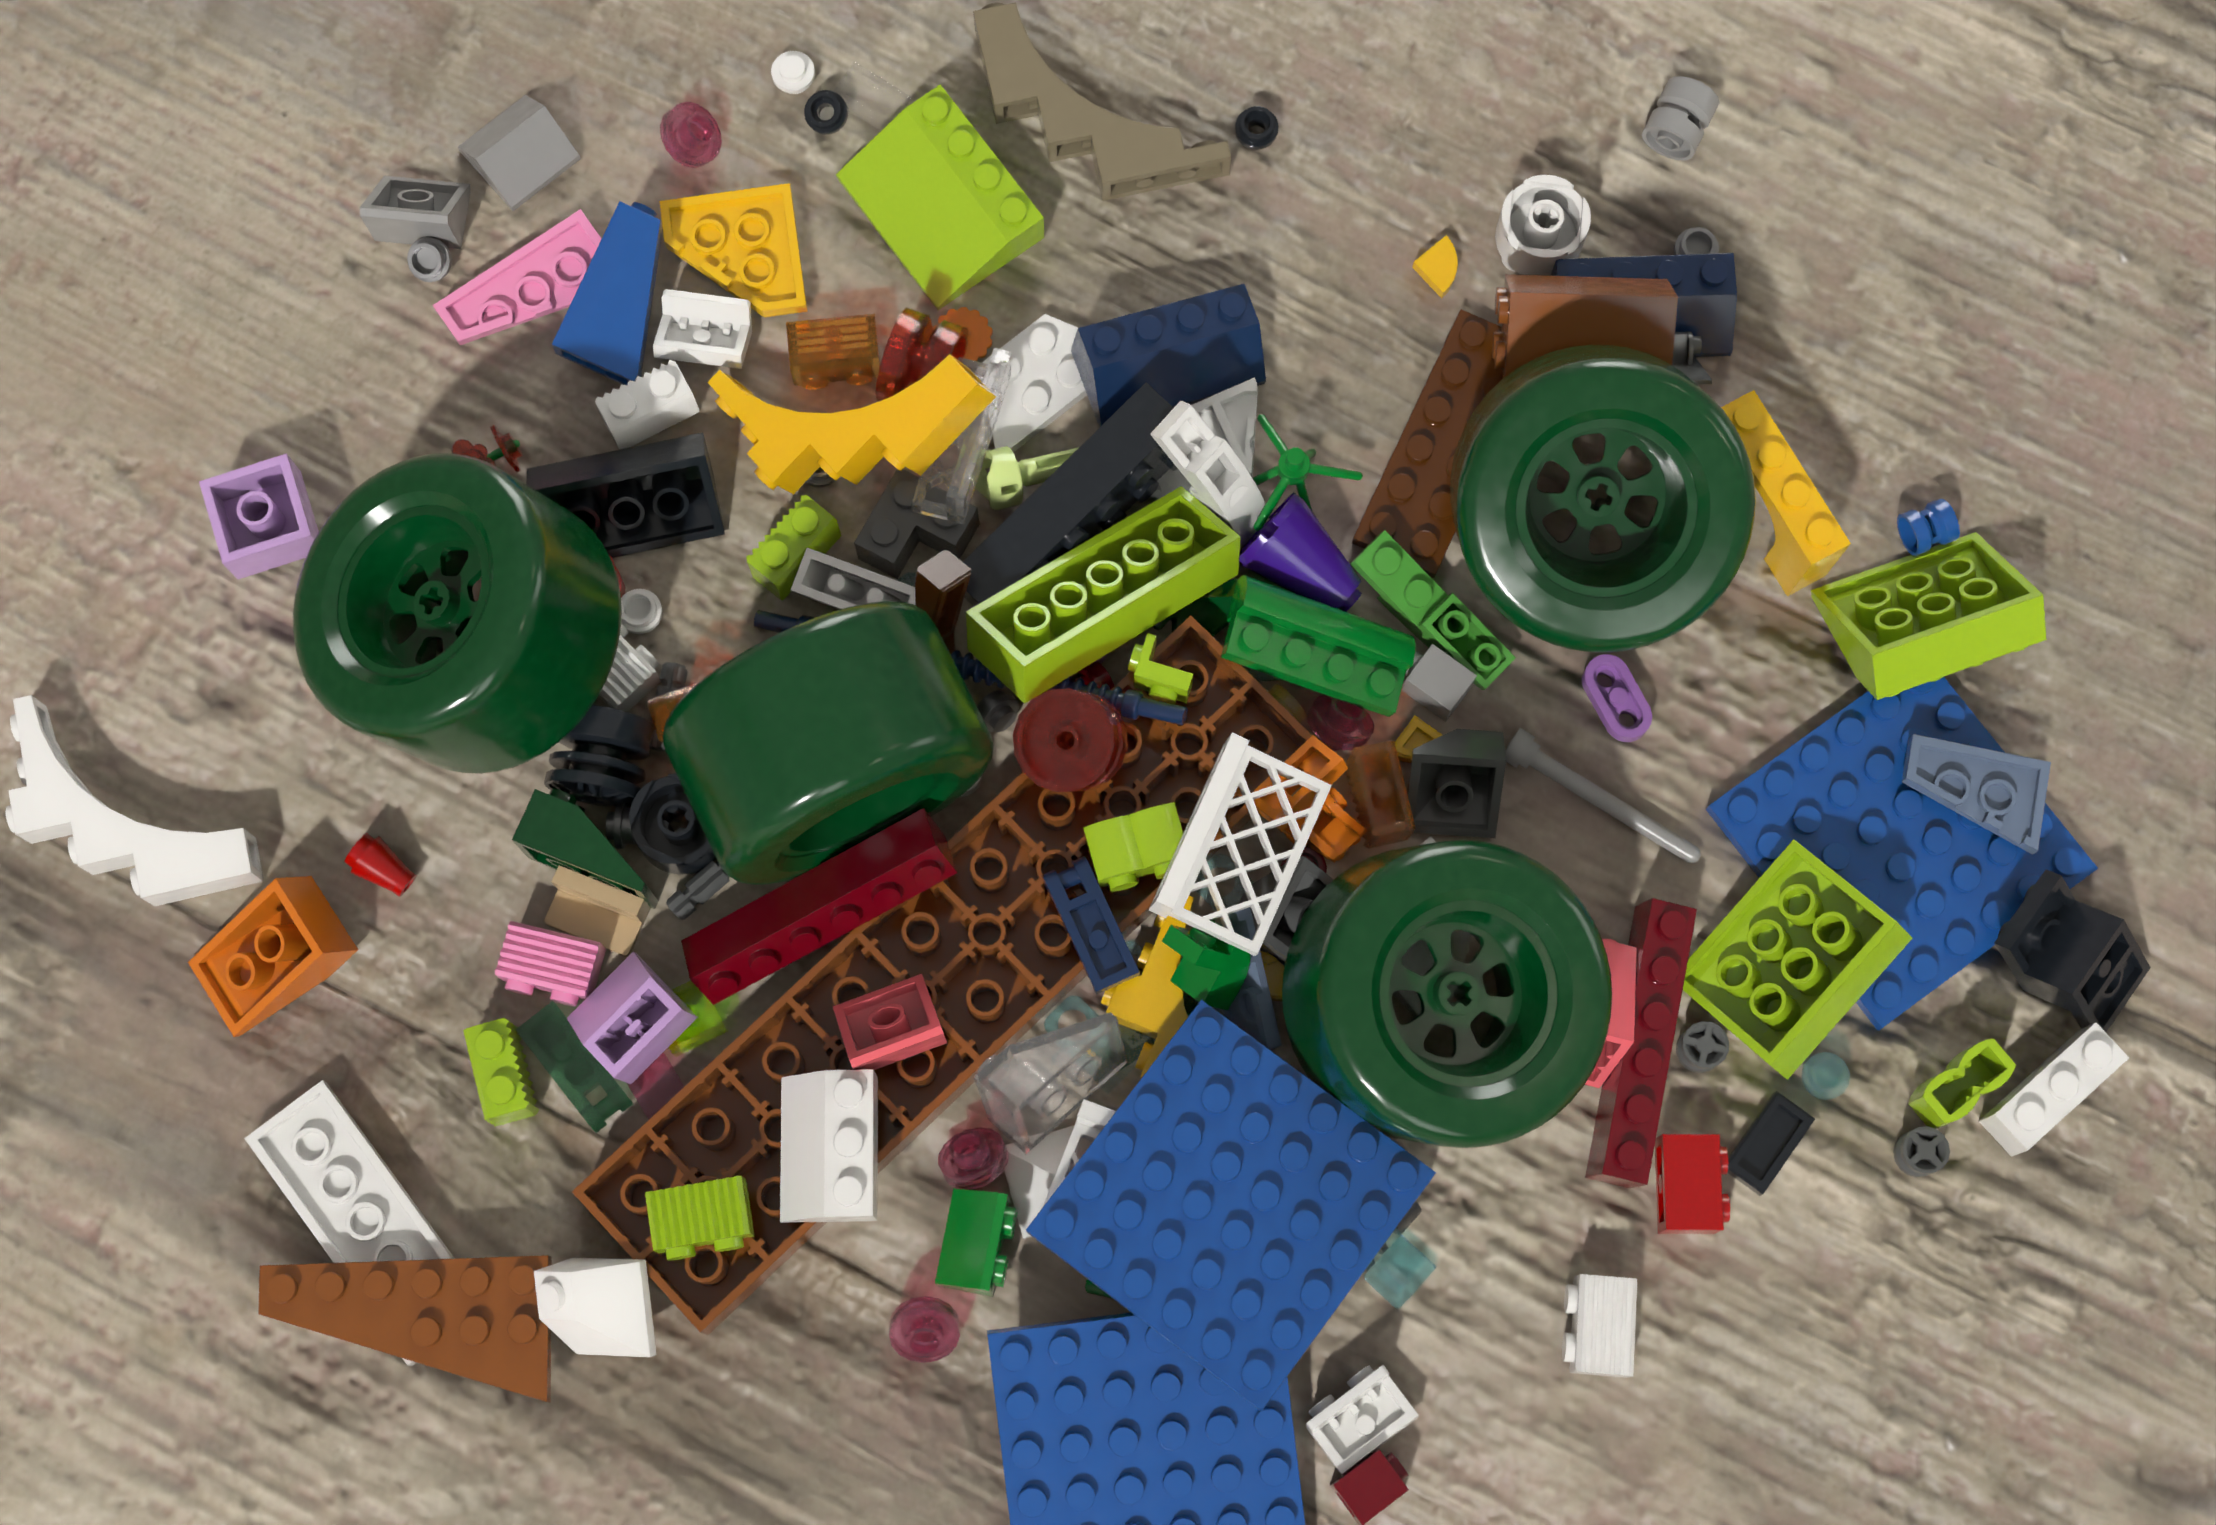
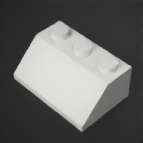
M873 1069L823 1070L781 1077L780 1222L877 1221L878 1077Z

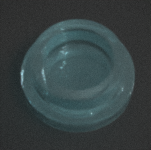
M1822 1052L1815 1054L1806 1061L1802 1069L1801 1076L1804 1087L1812 1096L1818 1099H1834L1843 1094L1849 1085L1850 1072L1848 1066L1843 1059L1833 1053Z

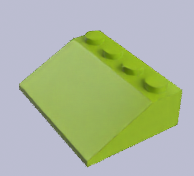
M941 84L904 108L836 174V178L938 311L1044 238V217Z
M1977 532L1960 537L1946 545L1940 544L1932 547L1928 552L1920 555H1909L1811 590V597L1854 675L1876 700L1895 696L1907 689L1940 680L1952 673L1982 665L1986 661L2011 652L2022 651L2028 646L2047 640L2043 594Z
M1793 839L1688 959L1683 991L1788 1080L1913 938L1896 920Z

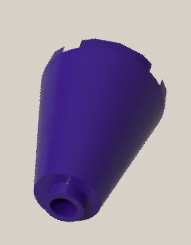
M1294 492L1271 514L1260 531H1256L1240 551L1239 562L1245 568L1290 592L1345 612L1354 605L1362 594L1357 589L1361 579L1304 499Z

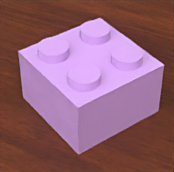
M287 453L199 481L222 564L237 579L306 558L319 531L301 471Z

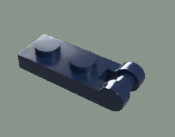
M1083 856L1072 861V867L1059 873L1054 869L1043 874L1042 879L1097 995L1139 976L1140 972L1086 857ZM1081 883L1085 894L1069 900L1065 890Z

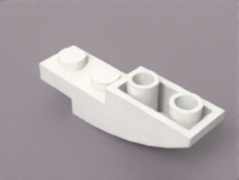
M1180 401L1150 435L1192 485L1188 490L1193 496L1241 537V549L1256 532L1254 524L1265 506L1263 496L1248 470L1227 441L1215 436L1190 404Z

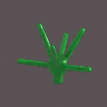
M1264 414L1258 415V422L1281 456L1277 466L1253 477L1256 485H1260L1278 475L1280 477V481L1254 524L1256 531H1260L1288 484L1296 485L1298 496L1304 499L1312 511L1304 481L1309 473L1357 481L1362 479L1363 475L1359 471L1311 464L1310 459L1316 455L1315 449H1309L1305 452L1298 447L1288 449Z

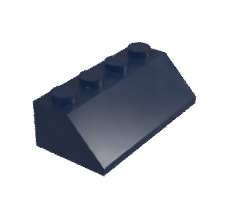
M1734 253L1558 259L1555 261L1550 276L1668 279L1678 296L1675 332L1691 331L1693 336H1701V353L1693 354V356H1731L1737 305Z
M1245 284L1080 327L1077 329L1071 347L1072 356L1099 428L1146 382L1173 408L1180 401L1191 405L1252 378H1255L1257 386L1263 385L1266 382L1260 322Z

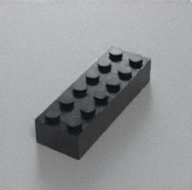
M1147 382L1135 392L963 561L964 564L972 569L964 598L975 607L1127 517L1125 512L1137 501L1140 503L1146 501L1158 488L1159 482L1157 481L1169 469L1172 471L1178 469L1150 435L1171 412L1173 407Z

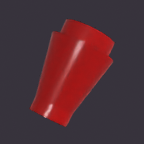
M368 833L364 834L356 842L344 860V863L352 868L350 873L383 887L398 897H401L409 889L417 877L380 836L374 838Z

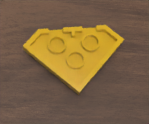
M790 183L659 201L664 242L666 248L734 297L749 300L751 302V309L764 318L808 312Z

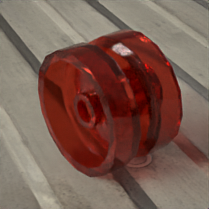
M905 308L899 315L884 350L876 382L875 394L877 401L892 397L919 381L949 354L964 363L969 337L968 327L943 320L933 330L929 314Z
M1054 689L1033 698L1019 714L1013 732L1014 755L1023 773L1038 786L1055 792L1089 791L1107 783L1122 766L1128 748L1126 725L1118 709L1103 696L1081 689ZM1068 733H1072L1075 738L1074 745L1070 749L1068 747L1071 743L1065 740Z

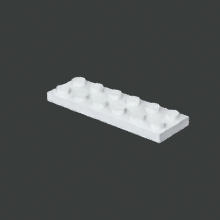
M320 1081L244 1138L333 1263L455 1259L327 1082ZM402 1358L408 1366H413L417 1363Z

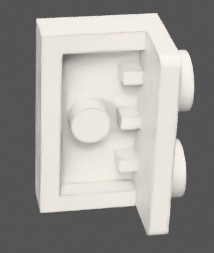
M665 289L661 297L663 315L653 343L654 358L742 369L752 335L751 302L746 299Z
M1370 1365L1363 1368L1347 1382L1351 1388L1348 1392L1337 1400L1332 1395H1329L1309 1410L1312 1419L1306 1423L1307 1430L1341 1475H1344L1419 1417L1418 1413L1389 1377V1371L1384 1365L1375 1371Z

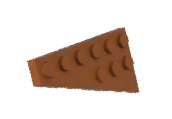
M549 1255L260 1265L259 1315L551 1403V1329L539 1319L534 1278L535 1270L552 1265V1257Z

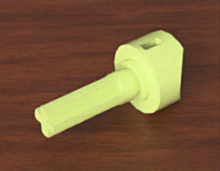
M1008 446L981 452L971 459V472L975 490L989 500L990 508L994 510L1019 506L1023 501V486L1027 487L1044 483L1078 448L1028 458L1019 462ZM985 468H990L989 473L986 472Z

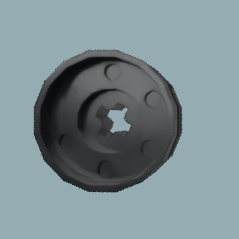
M592 705L576 727L558 742L572 749V751H556L550 754L549 763L556 769L546 772L544 785L550 790L555 788L577 798V801L586 804L616 806V804L625 803L626 806H631L636 794L641 789L635 784L644 782L646 773L640 767L627 761L644 760L650 757L655 732L654 724L643 717L629 712Z

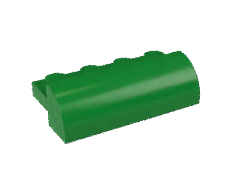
M1242 575L1237 580L1226 620L1230 624L1221 658L1387 717L1396 713L1405 673L1413 666L1416 644L1412 635Z

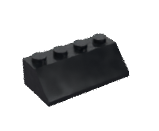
M703 432L527 468L526 485L580 518L596 534L612 558L725 535L714 474Z

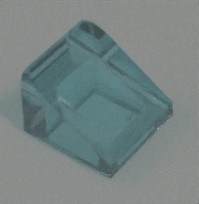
M1401 1234L1364 1275V1279L1392 1306L1399 1309L1417 1291L1437 1266Z

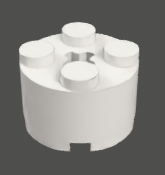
M1553 175L1532 176L1524 180L1523 184L1514 190L1512 189L1506 196L1496 227L1495 239L1502 263L1507 269L1522 275L1550 276L1556 260L1579 257L1590 227L1591 213L1584 197L1582 199L1573 189L1574 185L1569 181Z

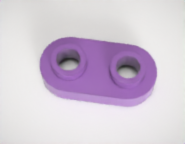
M1603 654L1593 658L1583 672L1582 685L1604 727L1618 741L1633 742L1640 739L1651 725L1652 711L1629 668L1622 659L1614 655ZM1597 676H1609L1612 680V686L1602 687L1597 682ZM1629 714L1634 720V725L1631 727L1622 725L1619 721V715Z

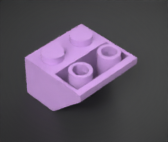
M633 951L567 1017V1020L584 1047L614 1078L632 1084L698 1017L642 958Z

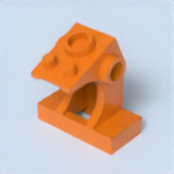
M1314 735L1284 762L1330 785L1348 769L1344 759ZM1279 775L1281 782L1289 780ZM1270 776L1253 792L1273 786ZM1299 784L1284 789L1293 813L1310 808L1316 792L1306 787L1298 790L1301 787ZM1331 786L1305 846L1310 847L1335 863L1344 857V853L1352 845L1360 842L1367 829L1344 811L1348 803ZM1276 792L1254 799L1258 813L1268 822L1285 817ZM1306 817L1296 820L1300 829ZM1288 823L1276 827L1281 832L1283 831L1293 844L1295 843Z

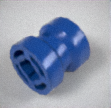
M1942 498L1929 502L1924 510L1917 511L1911 509L1899 514L1897 517V528L1900 538L1907 551L1913 556L1928 552L1933 544L1946 545L1956 541L1960 535L1957 516L1951 505Z

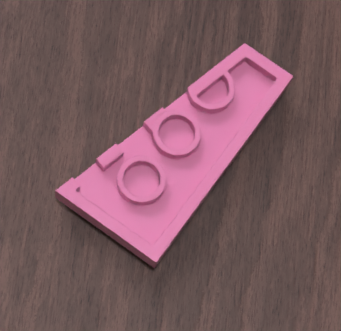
M580 209L438 301L433 307L459 345L568 308L599 246L601 237Z

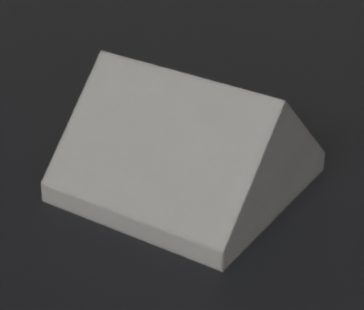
M524 95L458 146L462 155L512 211L520 207L581 159L547 108L527 95Z
M384 176L360 206V217L375 241L413 244L419 239L431 237L441 240L448 248L461 249L470 198V184Z

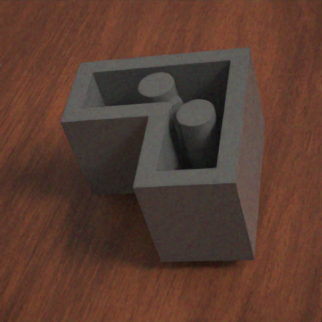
M897 469L854 542L858 559L896 579L900 576L919 542L938 552L943 550L950 551L960 559L980 525L978 507L904 469L902 471Z

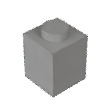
M1432 644L1424 655L1418 651L1415 653L1413 666L1405 673L1407 678L1402 692L1446 722L1472 688L1477 675Z

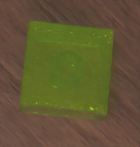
M691 980L672 989L698 1017L669 1046L671 1053L675 1057L728 1032L716 1004L713 1005Z

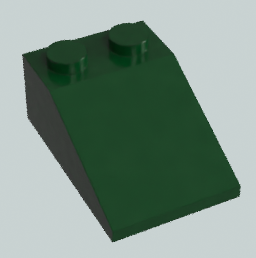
M551 788L549 794L537 789L534 790L512 838V841L529 859L556 870L560 865L644 899L651 908H656L659 902L658 899L584 814L585 809L576 804L577 798L555 788Z

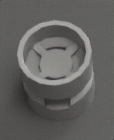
M1678 76L1669 79L1658 100V108L1653 110L1643 130L1642 137L1644 142L1658 154L1670 159L1689 160L1693 158L1704 135L1703 129L1708 127L1720 103L1718 96L1707 85L1693 78Z

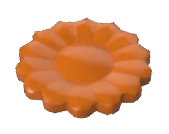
M961 307L958 310L950 309L947 315H941L938 318V324L933 327V334L935 336L932 339V343L937 347L938 356L946 358L950 354L964 365L967 363L976 364L979 358L986 357L987 349L992 346L991 336L993 335V330L988 326V319L980 316L979 311L975 309L971 311L967 307Z

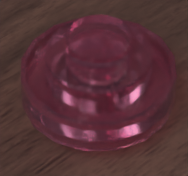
M688 101L679 103L669 109L662 117L660 124L662 142L667 152L678 163L686 167L698 168L713 161L719 154L722 145L721 131L709 111L699 104Z
M1325 694L1318 696L1314 700L1307 713V722L1311 730L1321 742L1333 751H1356L1363 749L1374 733V722L1364 708Z
M977 1127L964 1130L948 1140L939 1152L938 1165L949 1185L958 1189H974L986 1186L1004 1171L1008 1164L1009 1152L1000 1133L991 1128Z
M927 1296L911 1298L900 1304L891 1315L889 1322L891 1346L900 1356L910 1361L921 1363L938 1361L948 1356L958 1344L960 1337L958 1314L950 1304L939 1298Z

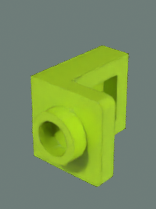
M1147 633L1143 646L1135 644L1128 665V670L1135 672L1134 687L1150 692L1149 696L1154 700L1175 704L1176 700L1187 703L1192 688L1193 674L1153 662L1152 658L1156 649L1157 635Z

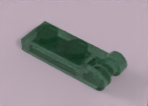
M554 1001L550 1002L516 1029L517 1033L595 1133L607 1125L605 1120L619 1109L624 1112L634 1104L615 1078L584 1047L567 1020V1016ZM601 1085L608 1095L596 1105H593L586 1095Z

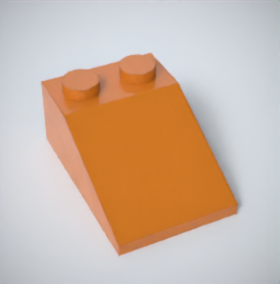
M312 876L275 878L190 959L188 964L233 1037H238L329 978L358 951V948Z

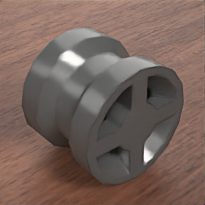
M1701 1021L1693 1024L1679 1036L1676 1043V1054L1679 1062L1692 1072L1704 1073L1714 1069L1726 1059L1729 1052V1040L1726 1032L1719 1025L1712 1022ZM1691 1046L1696 1047V1050L1699 1052V1058H1698V1053H1697V1052L1695 1051V1049H1694L1693 1047H1691Z
M1928 1126L1917 1127L1901 1135L1895 1142L1893 1150L1894 1161L1905 1174L1913 1177H1925L1939 1171L1948 1162L1950 1155L1949 1143L1945 1136L1937 1129Z

